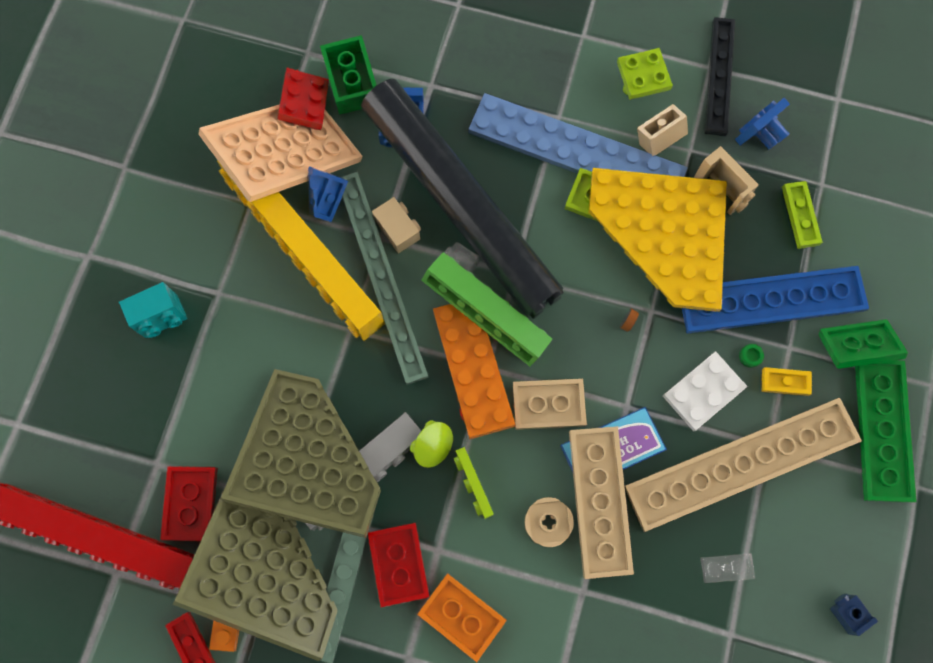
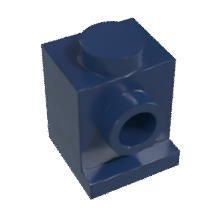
M843 594L834 601L836 604L830 608L849 635L860 636L878 622L857 595ZM853 609L857 613V615L854 617L852 615Z

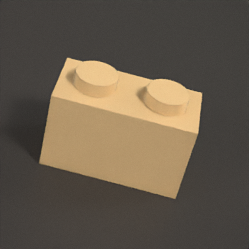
M672 104L637 128L640 146L652 156L657 155L688 134L687 116Z
M395 197L374 209L372 215L374 221L399 254L420 240L419 231L421 228L415 219L411 220L407 214L409 212L403 202L398 203Z

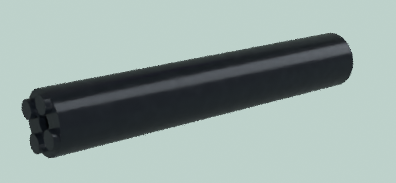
M388 79L375 86L364 98L361 108L525 315L535 319L543 312V309L546 307L545 305L549 303L552 306L560 300L561 295L564 293L562 285L396 79Z

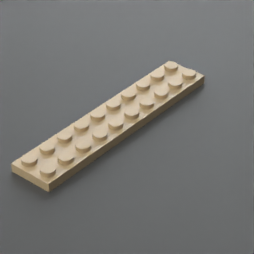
M837 398L624 487L642 530L646 532L859 443L862 440L841 399Z

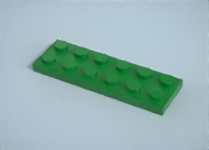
M895 360L855 366L859 434L862 440L860 442L864 501L915 503L917 500L905 361Z

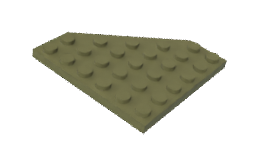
M274 369L222 494V501L366 538L381 492L378 483L371 474L319 379Z
M221 497L173 602L175 606L317 661L323 659L338 611L334 601L331 602L328 596L327 586L319 569L316 570L311 560V552L304 538H301L296 528L297 523L295 520L222 501Z

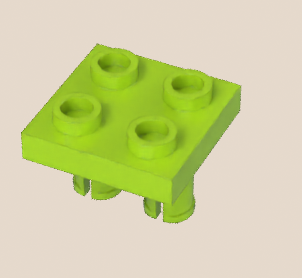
M660 48L618 57L617 65L624 82L623 92L628 95L629 100L672 89L673 84Z

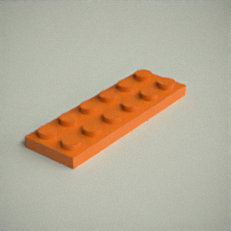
M451 304L433 308L469 440L515 427V421L488 333Z

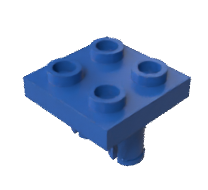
M785 98L781 99L778 103L773 100L739 129L741 134L735 138L736 142L741 146L752 136H757L768 150L781 142L790 133L779 122L777 115L790 105Z

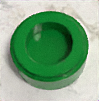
M748 344L740 350V362L748 368L757 367L764 360V351L756 344Z

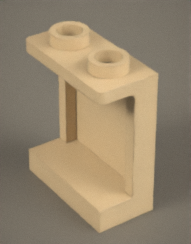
M721 146L704 159L694 178L700 179L709 177L711 180L727 181L726 195L734 202L727 211L729 215L735 211L741 212L749 204L748 202L756 195L754 191L759 186Z

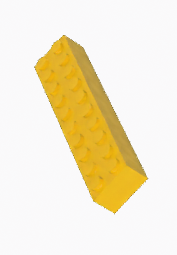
M217 160L221 167L219 173L225 179L224 181L229 188L236 192L245 207L248 206L255 219L262 223L266 232L272 239L274 238L277 241L281 250L286 255H289L293 264L299 271L304 273L305 278L312 287L316 286L322 299L327 304L331 302L330 305L341 321L346 319L344 322L355 338L360 336L365 341L385 325L381 311L279 192L249 202Z

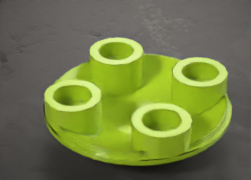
M433 420L425 424L424 429L410 445V451L414 453L418 464L427 468L434 467L447 457L453 443V434L450 427L445 423Z

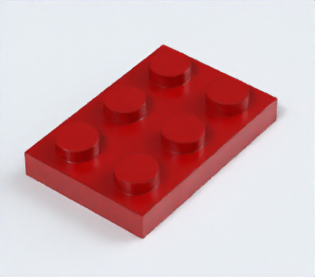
M286 68L277 119L321 131L329 79Z
M167 466L160 540L201 541L215 508L218 468Z
M416 523L368 532L380 607L430 597Z

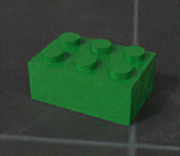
M362 35L321 45V52L339 115L362 109L361 104L364 98L377 86Z

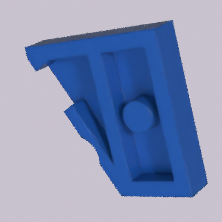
M309 166V214L332 222L348 181Z

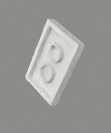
M715 351L666 392L663 397L694 432L748 386Z

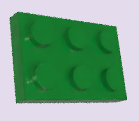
M887 319L823 328L819 331V337L837 369L906 359L908 351Z

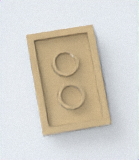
M583 379L513 382L515 430L586 427Z

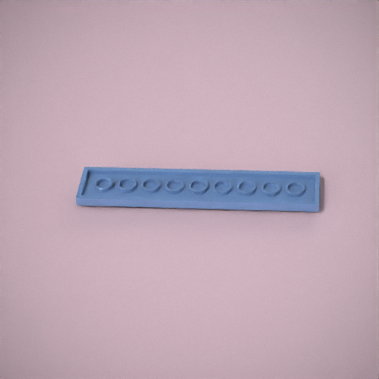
M484 93L468 129L469 134L577 174L580 168L591 172L593 168L684 177L688 168Z

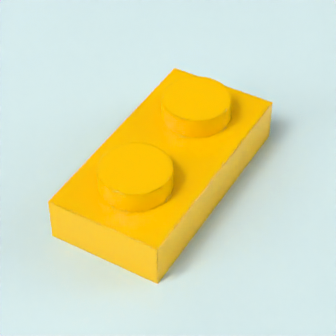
M764 367L762 369V392L810 396L812 395V372Z

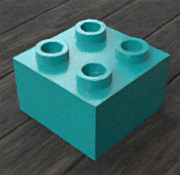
M164 282L119 302L129 327L144 338L156 337L162 330L177 327L182 324V321L188 319L178 295Z

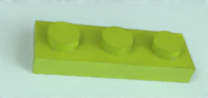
M801 181L784 184L782 191L797 248L820 246L823 242L807 182Z
M465 447L456 450L457 457L453 459L458 471L463 470L467 479L463 480L468 494L473 492L476 501L473 502V506L477 515H483L484 519L493 516L494 513Z

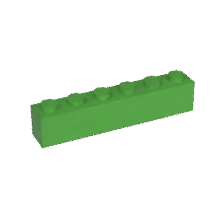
M444 252L427 269L421 280L529 367L541 356L552 341V338L543 329L538 328L525 315L514 309L508 301L499 297L489 286L480 282L471 272L465 270L455 259L449 257Z

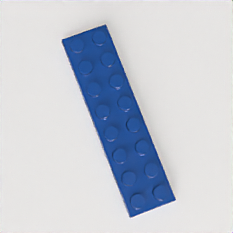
M859 266L723 282L722 309L719 312L682 308L686 333L688 334L864 312L869 309Z

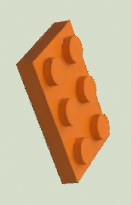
M448 573L417 614L476 662L507 621Z

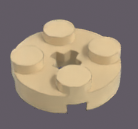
M547 497L537 500L529 507L525 515L524 524L528 536L534 543L543 547H555L561 545L569 537L573 530L574 520L571 510L563 502L556 498ZM547 515H550V518L556 521V524H553L550 530L542 524Z

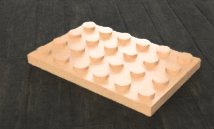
M279 105L199 128V136L249 202L307 182L309 166L332 173L361 162L363 157L326 110L321 131L278 120Z

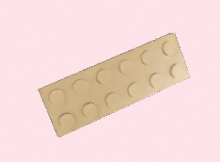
M618 426L570 430L569 438L583 578L633 575Z

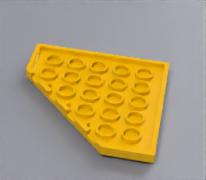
M593 168L589 214L600 222L605 232L614 242L617 241L631 261L643 270L648 280L656 289H660L673 307L719 312L722 309L727 181Z

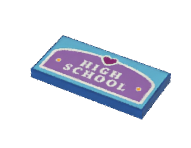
M646 407L599 427L618 426L623 470L667 450ZM570 441L561 444L560 447L573 473Z

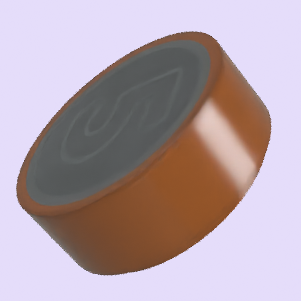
M631 308L624 317L620 328L629 332L634 326L639 312Z

